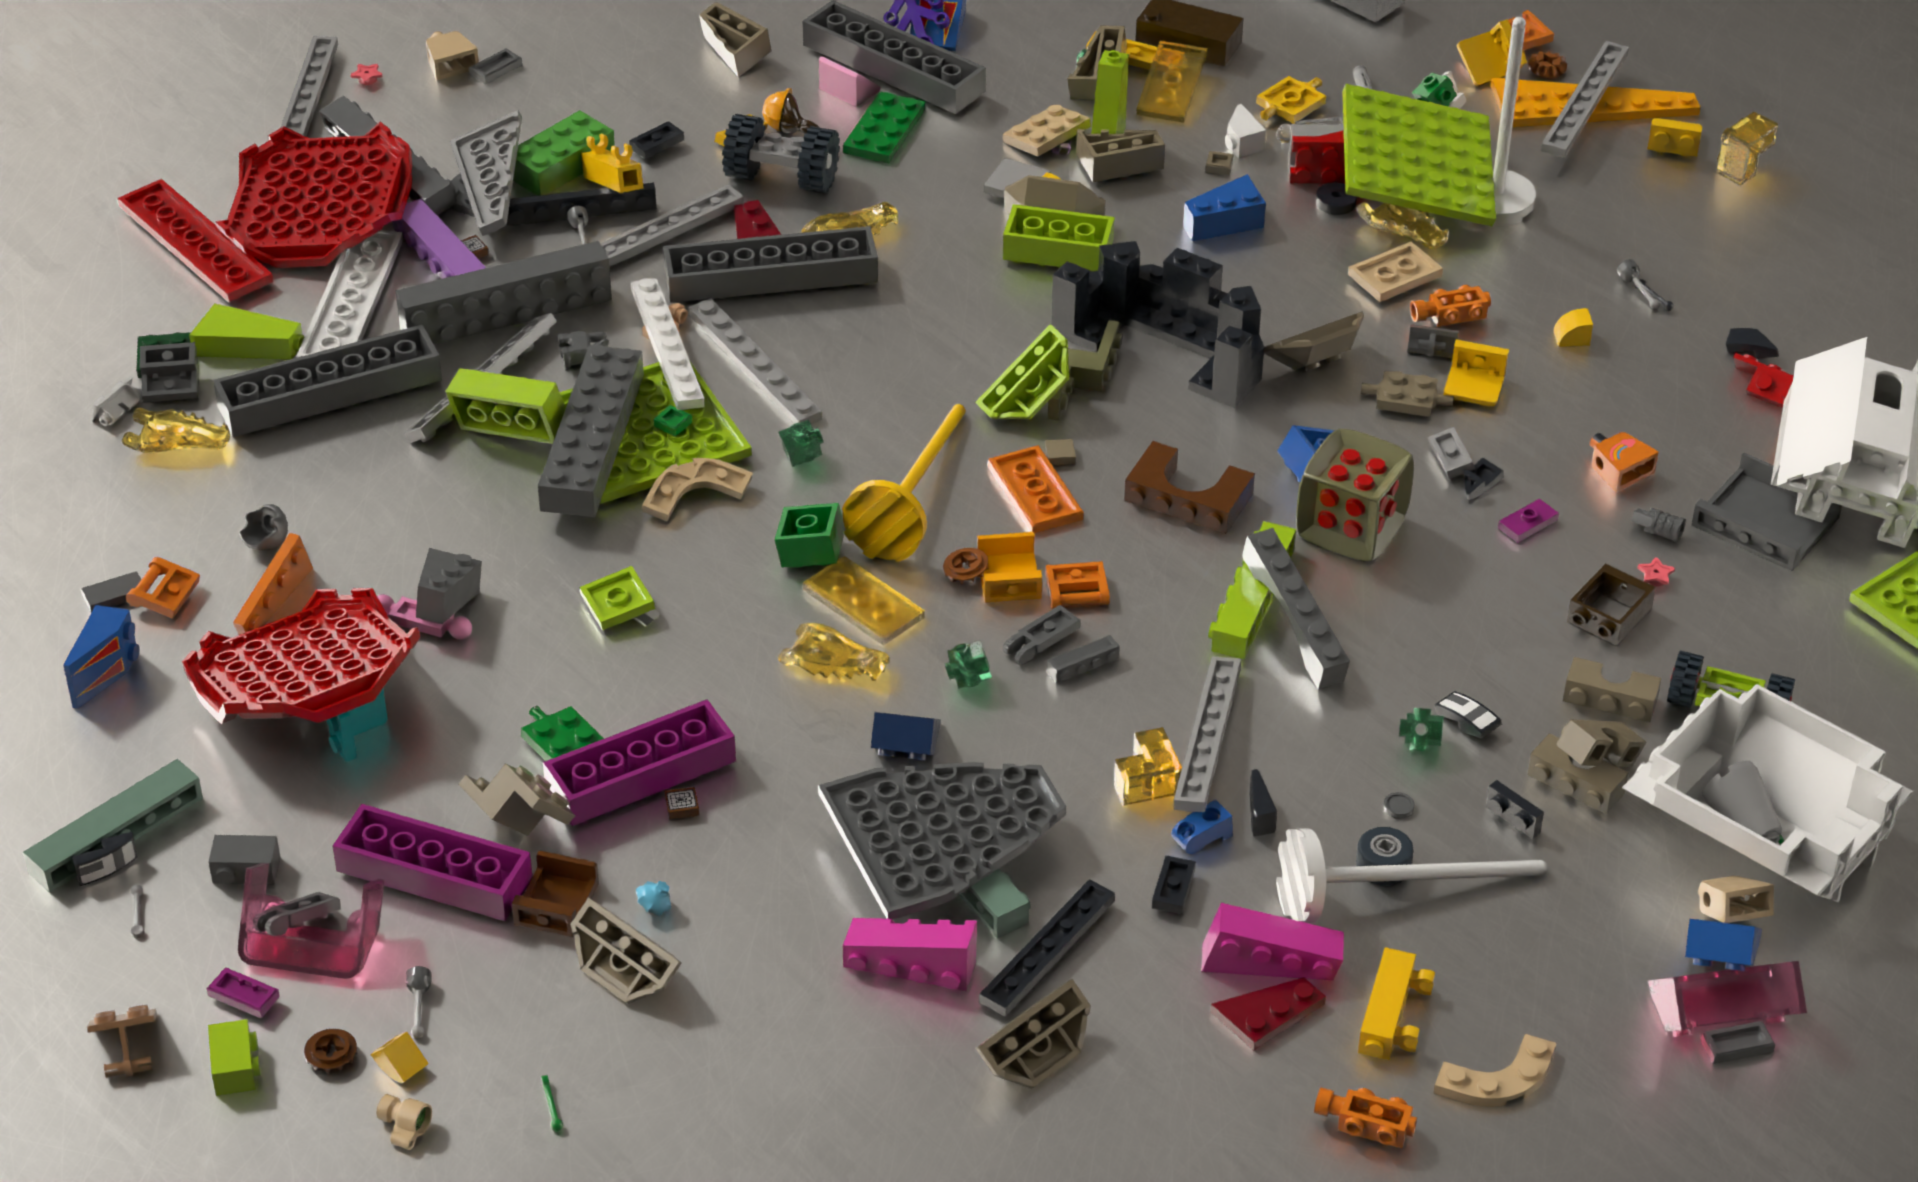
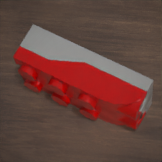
M1291 124L1288 160L1290 183L1327 184L1338 182L1345 184L1344 125Z

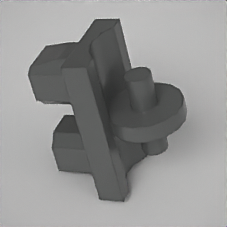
M1411 324L1407 352L1426 354L1429 357L1452 358L1456 339L1458 340L1459 331Z

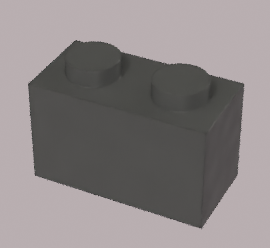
M214 835L208 861L212 883L275 885L281 858L277 836Z

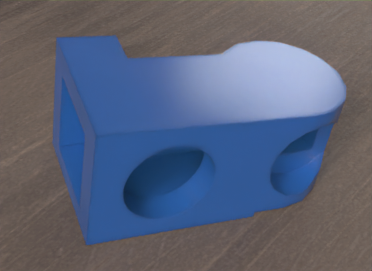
M1215 799L1206 805L1205 812H1192L1186 818L1179 821L1174 826L1171 836L1186 853L1195 854L1202 850L1205 845L1218 838L1226 840L1233 836L1232 815Z

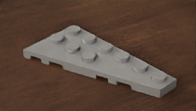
M519 110L450 140L482 236L496 232L507 224L522 124V116Z

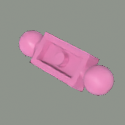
M381 594L377 596L389 618L399 626L409 629L418 627L420 632L437 637H442L448 630L455 639L459 640L466 639L472 632V624L466 617L459 616L455 618L452 615L446 622L439 624L416 618L417 600L402 596L396 604L388 595Z

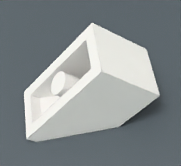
M1242 104L1237 105L1228 123L1227 135L1225 137L1226 146L1238 158L1264 151L1266 129Z

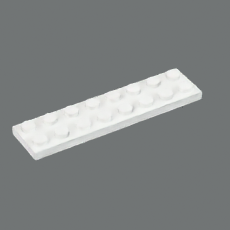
M380 230L340 254L296 358L362 341L403 243L402 232Z

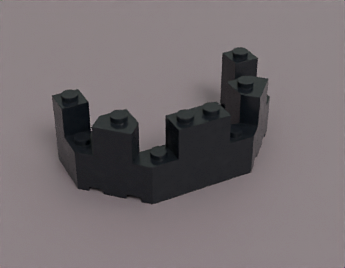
M1130 241L1099 245L1098 271L1090 272L1086 268L1067 261L1053 274L1051 324L1068 341L1097 352L1110 320L1119 322V329L1123 325H1127L1209 358L1208 362L1189 380L1188 389L1233 408H1236L1262 380L1264 344L1259 335L1261 320L1260 304L1252 286L1232 288L1229 293L1221 291L1223 265L1180 248H1176L1163 261V267L1154 264L1140 265V250L1137 242Z

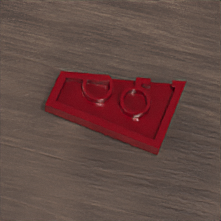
M759 200L747 201L734 206L737 239L782 235Z
M1305 977L1212 1003L1210 1013L1255 1051L1324 1006L1326 996Z

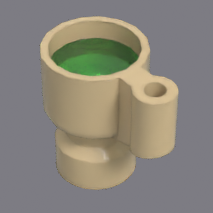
M385 1094L379 1101L376 1115L379 1120L388 1123L395 1121L394 1129L391 1133V1144L411 1150L415 1145L417 1136L423 1135L430 1125L432 1107L427 1103L412 1098L401 1102L400 1098Z

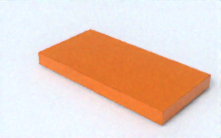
M1039 445L988 459L989 469L1030 532L1038 533L1084 520L1083 510Z

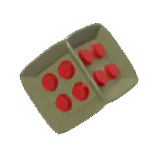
M1337 429L1333 431L1311 457L1301 478L1296 510V529L1298 535L1316 546L1355 560L1371 562L1378 558L1399 531L1409 508L1414 476L1412 454L1398 445L1350 429Z

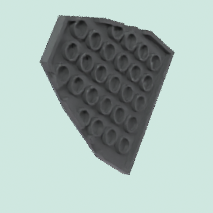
M968 762L934 764V769L928 771H916L915 766H905V772L886 773V768L883 767L870 769L818 785L819 796L886 919L892 920L949 902L1022 854L1066 815V805L1042 765L1017 766L1015 764H1003V769L984 768V763Z

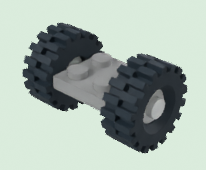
M742 114L732 116V121H729L728 124L729 129H726V139L723 142L724 150H722V156H724L722 165H724L723 172H725V176L753 180L758 173V169H760V162L798 168L797 178H799L798 185H800V189L822 193L829 192V188L832 187V182L835 180V172L837 173L838 169L837 162H839L840 138H838L839 133L836 130L810 126L804 138L781 137L779 133L765 134L764 120L760 117Z

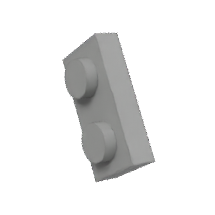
M1454 427L1428 437L1430 445L1448 479L1464 474V470L1471 471L1475 469L1473 461Z

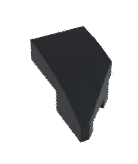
M1730 328L1725 344L1728 353L1754 350L1756 359L1779 357L1778 348L1758 329Z
M1483 457L1474 465V470H1464L1466 498L1471 500L1487 492L1504 478V470Z

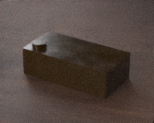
M1151 0L1136 20L1135 41L1185 54L1187 58L1225 67L1242 43L1244 18L1174 0Z

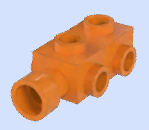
M1462 285L1457 290L1452 291L1438 289L1429 295V301L1424 302V300L1412 301L1410 303V314L1414 322L1426 321L1427 317H1432L1437 327L1487 318L1488 307L1491 306V297L1489 292H1483L1480 286Z
M1321 1087L1314 1107L1315 1114L1326 1117L1329 1114L1338 1116V1131L1403 1148L1407 1136L1413 1137L1417 1124V1117L1412 1116L1413 1107L1407 1105L1405 1100L1399 1097H1391L1389 1100L1376 1097L1367 1088H1359L1357 1091L1348 1089L1346 1097L1334 1095L1333 1090Z

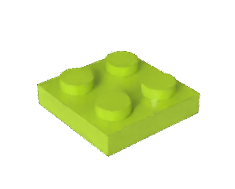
M632 566L579 587L582 598L602 631L656 609L653 598Z

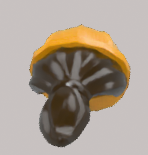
M787 88L785 91L770 95L763 104L762 113L764 120L769 126L776 129L777 132L782 131L785 134H793L801 131L807 134V129L810 126L819 127L814 122L801 117L797 101L792 95V88Z

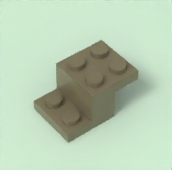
M505 763L490 783L482 777L476 780L465 775L458 784L492 820L526 836H529L544 815H548L567 825L575 817V814L567 807L569 802L559 793H553L550 790L552 784L539 774L534 777L531 772L522 766L514 768Z

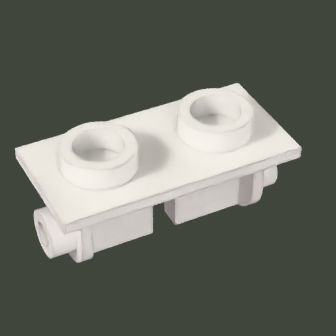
M132 376L124 382L119 381L116 383L106 397L100 396L94 402L91 422L99 418L102 425H113L126 412L120 405L129 411L142 401V390L131 385Z

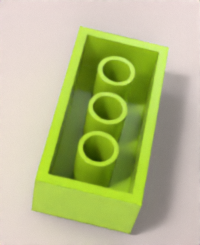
M1013 204L1003 233V260L1061 267L1068 261L1086 268L1090 272L1098 271L1099 245L1113 244L1115 217Z
M459 368L445 391L461 430L549 444L554 442L566 409L555 382L508 376L499 373Z

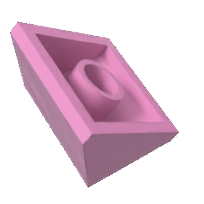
M820 56L819 58L820 90L855 107L880 91V86L860 74L825 57Z

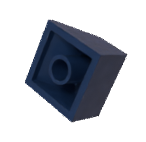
M875 712L871 748L878 749V755L896 757V751L908 752L907 758L926 760V754L934 755L941 719Z

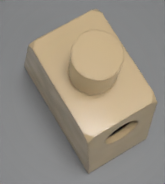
M436 31L426 40L427 57L436 81L469 72V67L479 62L477 47L459 31L446 34Z
M1728 876L1704 880L1699 885L1698 894L1700 896L1701 913L1720 922L1731 923L1774 915V884L1740 876ZM1745 895L1750 896L1748 901L1743 900Z

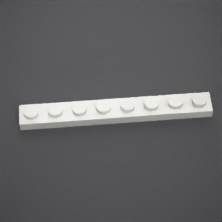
M657 278L631 281V291L677 410L704 407V396Z

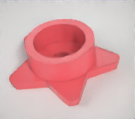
M358 64L357 71L351 73V78H358V82L362 85L374 84L377 78L383 76L378 71V64L369 66Z
M1654 558L1650 564H1639L1637 567L1644 573V582L1652 586L1668 585V576L1675 572L1674 567L1663 565L1658 558Z

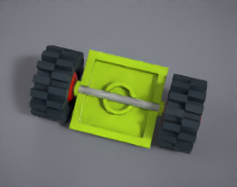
M1680 650L1672 672L1667 702L1691 708L1697 689L1699 690L1695 706L1699 707L1706 697L1711 698L1719 689L1739 699L1742 693H1748L1756 684L1764 688L1766 680L1707 666L1704 676L1700 677L1704 656ZM1771 673L1767 690L1791 702L1795 679Z

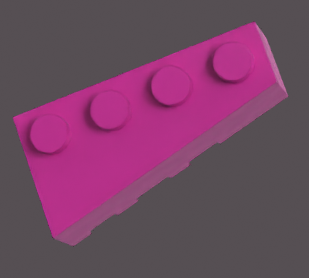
M1221 903L1203 941L1201 972L1286 978L1305 977L1306 979L1333 981L1343 962L1344 932Z
M853 918L843 943V967L967 992L976 966L977 921L966 920L964 925H952L951 920H938L937 924H921L920 919H908L904 924L895 923L892 919Z

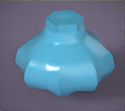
M648 881L636 888L637 903L647 913L661 916L664 912L670 911L672 907L670 894L668 893L670 887L666 882L659 881L655 884Z

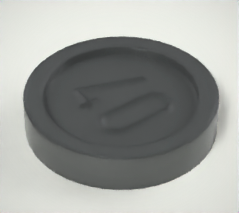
M1395 792L1386 796L1383 808L1389 816L1400 819L1409 817L1414 811L1415 804L1409 795Z

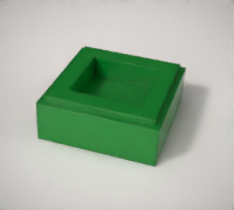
M669 405L653 419L654 427L676 437L692 423V415Z

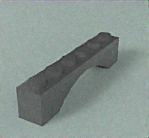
M1270 528L1247 535L1242 557L1253 577L1266 585L1283 607L1296 635L1305 668L1317 689L1344 682L1350 660L1275 530Z

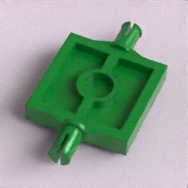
M536 705L535 708L532 707L529 711V715L536 721L521 727V737L545 761L604 739L572 706L551 715H546Z

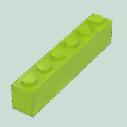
M1263 521L1259 532L1273 528L1291 558L1295 550L1296 529ZM1243 559V566H1238L1236 570L1234 585H1229L1227 589L1226 603H1221L1219 606L1217 622H1212L1210 625L1208 638L1212 639V652L1245 660L1274 594L1266 585L1253 577Z

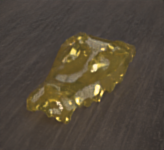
M880 202L871 207L856 211L825 214L807 223L802 228L801 233L870 226L874 238V235H879L881 228L886 227L888 223L893 222L895 225L898 223V211L890 203Z
M1366 202L1356 207L1360 217L1370 226L1378 230L1407 237L1428 249H1438L1448 241L1449 230L1445 229L1442 231L1439 225L1434 224V217H1430L1428 212L1383 203L1374 210Z
M136 408L132 418L135 422L144 426L139 436L132 432H126L122 438V443L130 449L143 453H158L187 448L220 450L229 442L230 431L226 423L223 422L221 427L215 426L213 423L208 424L204 417L198 418L193 412L190 416H187L184 410L176 412L174 409L155 412Z
M818 623L800 624L795 631L798 639L793 647L783 649L778 655V661L783 665H795L814 676L819 673L824 678L834 674L839 680L843 676L852 679L854 674L859 676L866 674L870 676L872 681H876L879 675L885 672L887 664L890 663V657L887 653L864 647L834 628Z

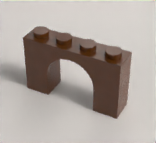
M1152 441L1125 479L1124 501L1227 534L1253 496L1255 473L1229 465L1213 487L1203 491L1181 490L1169 483V480L1177 470L1178 449Z

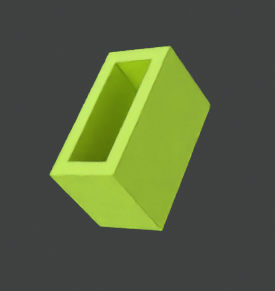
M248 1019L208 1025L211 1074L216 1096L256 1090L255 1076H261L259 1057H253V1052L259 1051L256 1031L250 1032Z

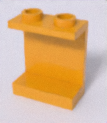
M1034 532L977 536V549L983 551L988 558L989 569L984 571V577H980L985 603L1042 599L1041 570H1037L1035 560Z

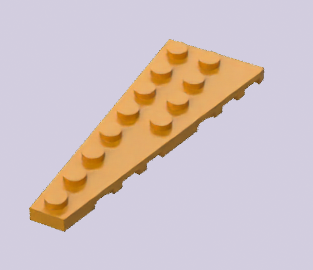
M1491 78L1490 86L1501 112L1505 78ZM1518 80L1512 127L1554 125L1578 84ZM1608 86L1587 122L1694 116L1700 114L1701 107L1694 93Z

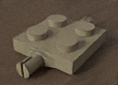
M1384 371L1383 379L1378 385L1362 382L1360 393L1375 395L1377 398L1376 409L1427 417L1431 416V411L1436 405L1452 407L1454 396L1438 394L1437 378H1430L1426 375L1403 374L1399 371Z

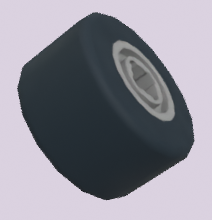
M1376 827L1369 829L1359 839L1356 866L1410 865L1413 861V843L1405 833L1395 828ZM1376 881L1370 883L1380 886H1392L1402 881Z

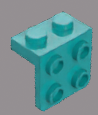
M384 689L381 690L375 701L326 720L330 732L329 743L334 753H340L346 763L357 758L354 736L387 722Z

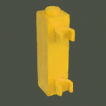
M599 134L600 142L595 145L594 137L587 136V145L592 151L581 153L584 178L619 193L644 189L641 163L630 159L633 153L630 144H624V152L620 155L619 147L611 146V151L605 149L608 145L606 135Z
M1387 947L1384 948L1360 1031L1358 1053L1390 1060L1394 1045H1398L1401 1049L1408 1052H1416L1420 1029L1411 1025L1404 1027L1399 1025L1410 988L1415 989L1422 995H1431L1435 972L1432 970H1414L1416 954Z

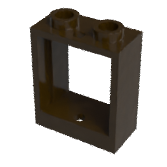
M1605 563L1570 600L1567 622L1617 646L1652 609L1656 587ZM1604 594L1631 608L1620 620H1617L1590 606Z

